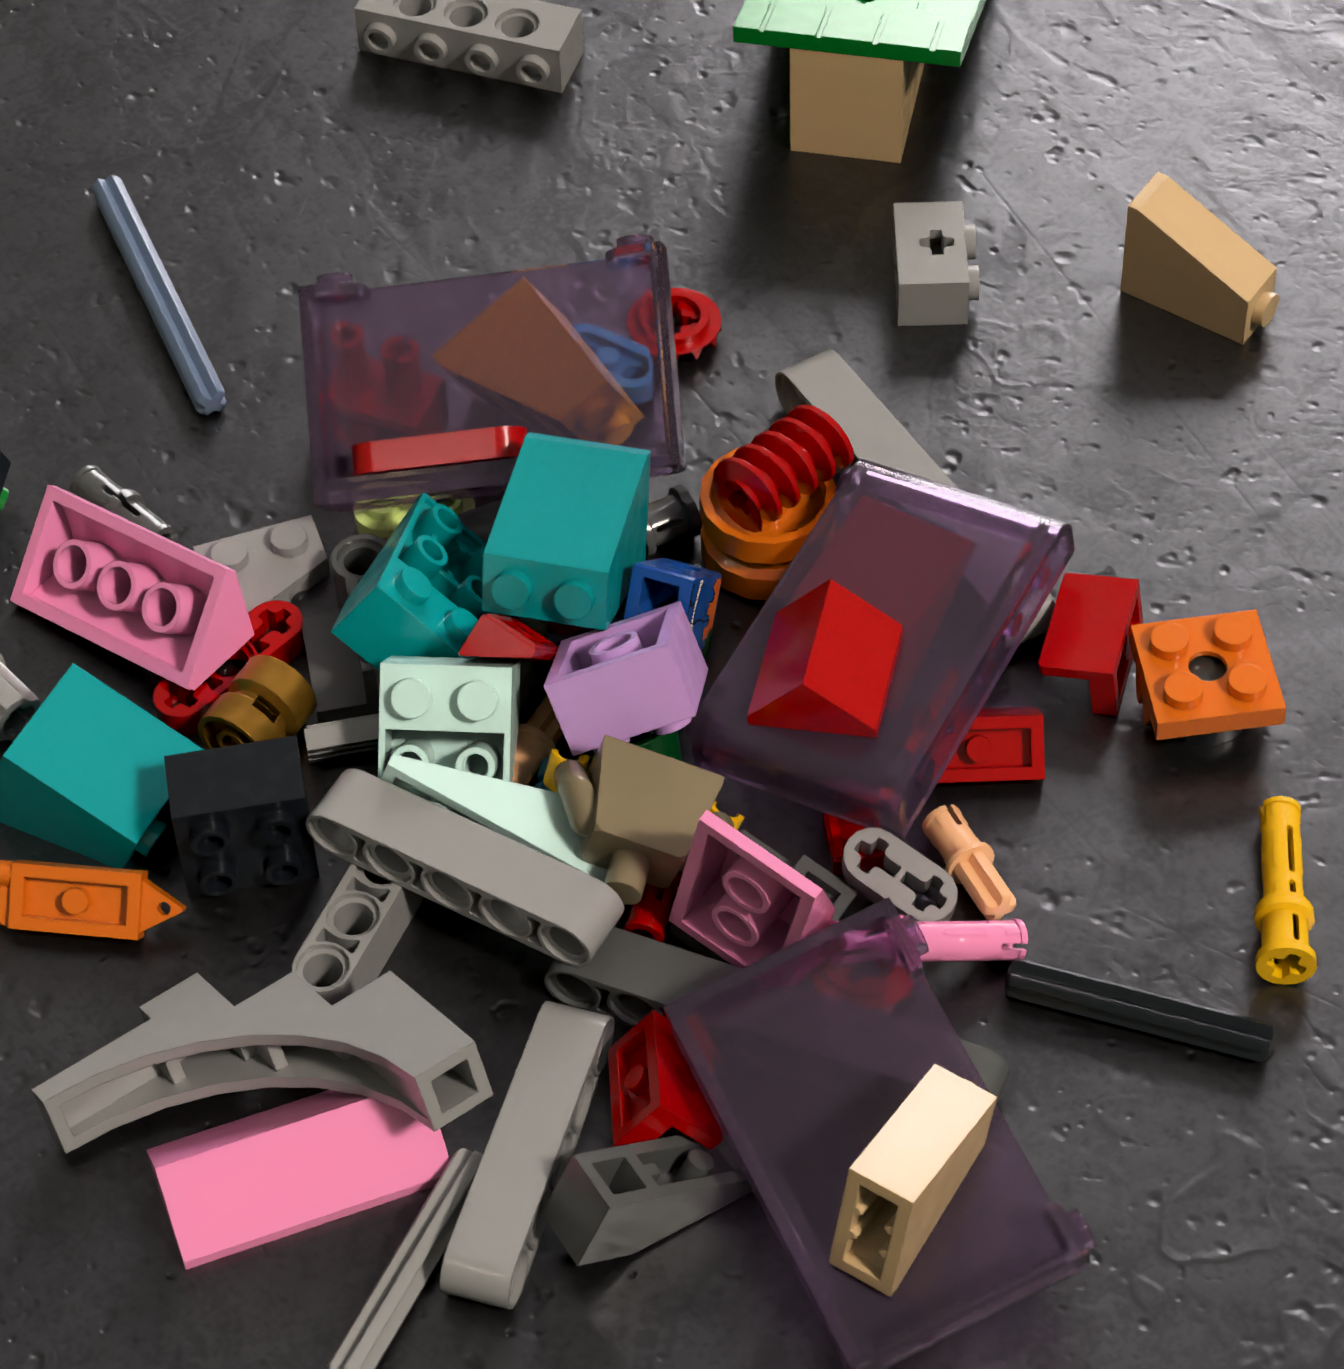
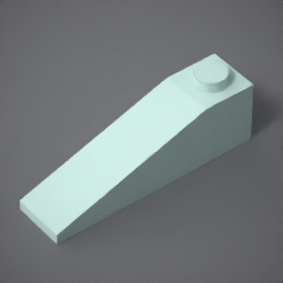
M394 754L387 763L380 779L604 882L607 869L587 863L580 857L581 836L571 830L559 793Z

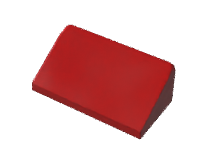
M487 613V615H481L458 655L480 659L553 662L559 646L517 618Z

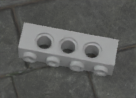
M359 0L354 8L360 51L558 93L564 91L584 53L582 9L538 0Z

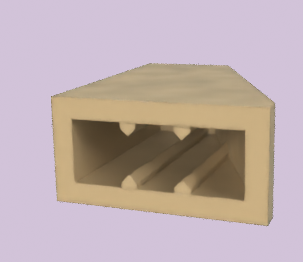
M1157 172L1128 205L1120 291L1242 345L1258 326L1266 327L1269 324L1279 303V295L1274 293L1277 267L1169 176Z
M934 1064L849 1168L828 1263L891 1297L984 1147L997 1096L976 1086L971 1081L963 1079Z

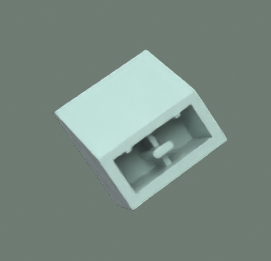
M390 656L380 663L378 778H381L387 763L394 754L512 782L519 730L521 660Z

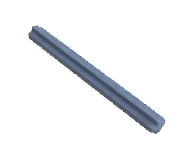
M109 175L106 179L98 178L92 186L95 193L94 199L196 411L206 416L213 411L221 412L227 403L224 397L225 390L121 178L116 175Z

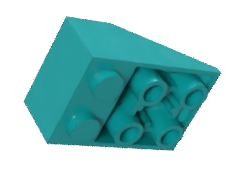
M423 491L347 598L331 633L379 672L380 663L390 656L472 658L458 655L469 634L482 614L499 615V613L482 611L483 552L487 543L462 524L458 515L451 508L438 504Z

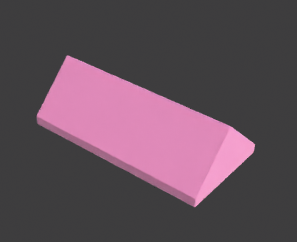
M47 485L10 598L11 602L189 690H196L255 635L235 570L57 486Z
M327 1090L146 1150L185 1270L432 1188L436 1185L450 1161L441 1128L434 1132L401 1109L363 1095Z

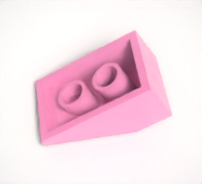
M706 810L698 821L668 921L730 964L791 983L824 942L827 934L826 928L832 921L836 909L822 888Z

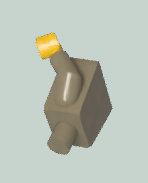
M606 734L589 766L588 772H586L590 759L588 755L580 754L578 761L568 760L559 755V750L552 749L543 778V783L548 789L559 793L571 830L581 836L580 857L587 863L607 869L604 883L609 885L619 895L624 905H633L640 902L646 883L658 888H669L678 871H684L698 821L706 810L737 831L744 820V816L739 813L735 817H730L716 808L717 802L715 799L723 786L725 776Z

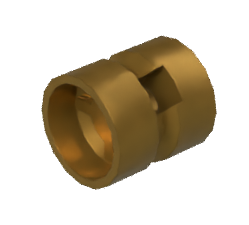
M259 654L250 658L231 681L228 688L229 692L221 694L200 719L197 727L199 736L207 749L295 736L314 712L317 706L316 695L310 684L297 670L275 657Z

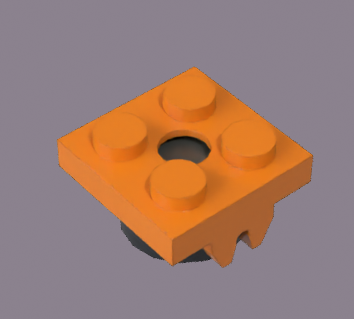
M1256 609L1130 625L1129 643L1136 665L1138 704L1143 703L1144 725H1152L1156 740L1175 738L1194 746H1216L1233 740L1244 729L1284 724L1286 705Z

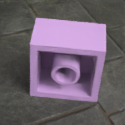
M678 601L612 623L606 631L595 629L562 640L543 687L572 755L576 756L591 750L596 754L605 734L629 743L630 737L654 730L656 735H666L688 725L692 720L691 717L696 716L708 667L682 603Z

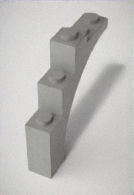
M391 970L334 1005L328 1003L293 971L236 1006H233L201 975L195 973L141 1005L139 1009L144 1018V1023L32 1089V1093L54 1142L65 1154L116 1127L162 1109L232 1092L263 1088H322L358 1094L401 1109L434 1132L494 1095L475 1041Z

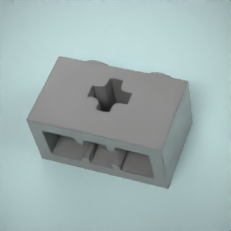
M963 201L893 203L892 249L898 326L968 324L969 300H979L980 275L979 265H968V259H976L975 224L965 225Z

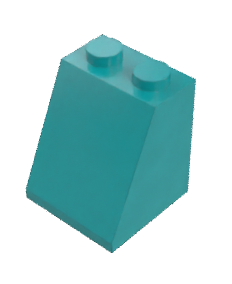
M528 432L524 438L483 552L482 611L606 631L628 594L633 565L637 562L646 561L651 450Z
M72 663L0 760V823L113 868L123 869L135 851L146 857L168 825L159 819L169 805L164 756L204 749Z

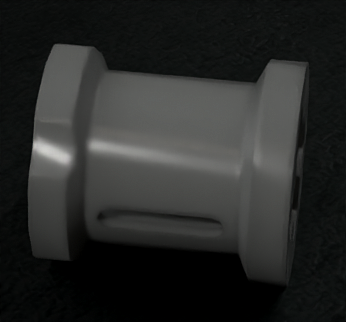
M676 485L669 488L668 496L648 504L646 558L655 555L656 547L683 535L688 538L701 535L702 522L698 508L684 486Z

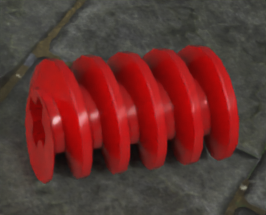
M799 405L794 407L785 418L775 421L768 431L757 434L750 444L738 448L732 457L723 459L718 463L713 473L716 496L723 510L735 523L753 533L761 532L762 519L768 522L778 520L783 513L782 506L794 508L801 499L800 493L803 495L814 493L819 486L818 480L821 482L830 481L837 472L836 467L839 469L849 467L854 460V451L846 433L829 414L815 406Z

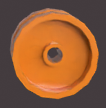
M736 448L718 458L702 479L699 496L700 519L702 522L701 555L706 569L721 573V587L743 598L763 601H778L792 598L799 591L836 538V485L833 478L826 482L818 480L819 486L814 493L810 495L800 493L801 499L798 505L794 508L782 506L783 513L778 520L768 522L762 519V531L753 533L735 523L723 510L716 496L713 484L714 469L720 461L732 457L738 449Z

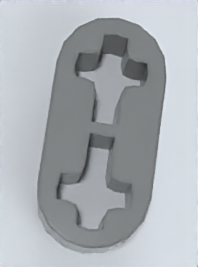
M868 827L855 832L848 839L843 850L842 873L846 882L859 891L861 895L890 915H904V918H907L909 921L951 920L957 904L958 889L954 879L943 868L890 832L881 828ZM876 849L883 851L885 854L883 866L894 874L895 877H892L878 867L872 868L868 873L859 869L861 856L858 852L870 855ZM903 883H907L922 893L927 891L930 886L936 888L939 891L937 903L941 908L928 905L923 911L914 907L916 894Z

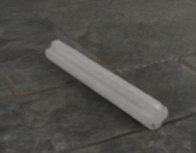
M464 1148L454 1153L327 1364V1369H376L447 1249L482 1159V1153L476 1150L472 1152Z

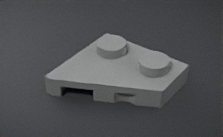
M312 515L193 546L195 552L236 571L248 613L256 606L267 601L282 600L291 603L292 598L297 593L309 590L330 574L328 557Z

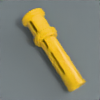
M1273 796L1265 799L1263 806L1258 808L1261 832L1263 898L1259 900L1253 911L1254 924L1261 933L1262 948L1258 950L1255 956V966L1257 973L1262 979L1275 984L1290 985L1306 981L1314 975L1317 969L1316 952L1309 946V931L1315 923L1314 907L1304 896L1303 859L1300 831L1301 806L1291 797ZM1274 958L1278 959V964L1274 963Z

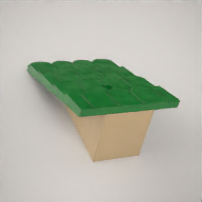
M745 0L733 25V42L790 48V151L901 163L924 63L961 67L986 0Z

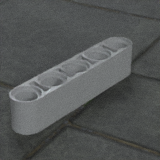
M352 768L343 771L306 819L308 833L316 843L333 855L575 967H584L590 963L623 915L625 909L619 895L601 880L359 769Z
M545 1001L542 1004L448 1243L440 1274V1290L442 1293L509 1310L513 1309L516 1305L547 1224L541 1213L573 1155L608 1060V1049L612 1046L615 1021L613 1016L550 1001Z

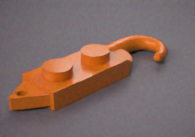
M20 859L17 861L0 860V924L7 926L8 929L139 940L144 937L145 930L186 910V906L148 879V871ZM163 902L169 904V913L162 910L161 905Z

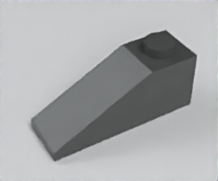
M733 1124L722 1126L723 1141L713 1150L708 1149L686 1134L574 1154L541 1214L576 1265L581 1266L635 1254L767 1185L773 1174L739 1127Z

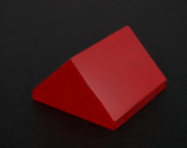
M829 579L775 613L747 714L748 725L877 738L904 634L902 624L832 579Z

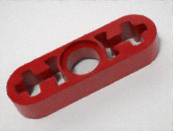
M497 426L354 444L351 446L353 477L360 480H380L512 465L516 463L524 438L527 435V428L523 426Z
M282 600L267 601L256 606L248 613L255 635L229 659H237L247 663L251 657L260 654L275 657L288 664L305 647L302 633L303 617L300 610L292 603ZM214 672L196 690L185 689L165 678L162 679L153 692L157 719L183 736L199 733L197 726L200 719L221 694L229 692L230 683L236 675L221 676ZM178 701L180 702V704H177L173 707V704L177 703ZM192 702H195V704L190 707L186 706L191 704Z

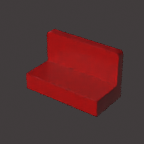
M1070 572L1064 574L1038 661L1039 671L1042 675L1089 680L1092 712L1094 714L1118 716L1133 661V654L1129 643L1130 625L1143 624L1139 579Z
M1037 707L909 711V725L912 728L913 781L915 784L1045 779L1044 716Z
M652 1010L608 1049L613 1145L616 1147L658 1139L673 1126L698 1143L713 1150L723 1141L715 1051L707 1043L655 1010Z

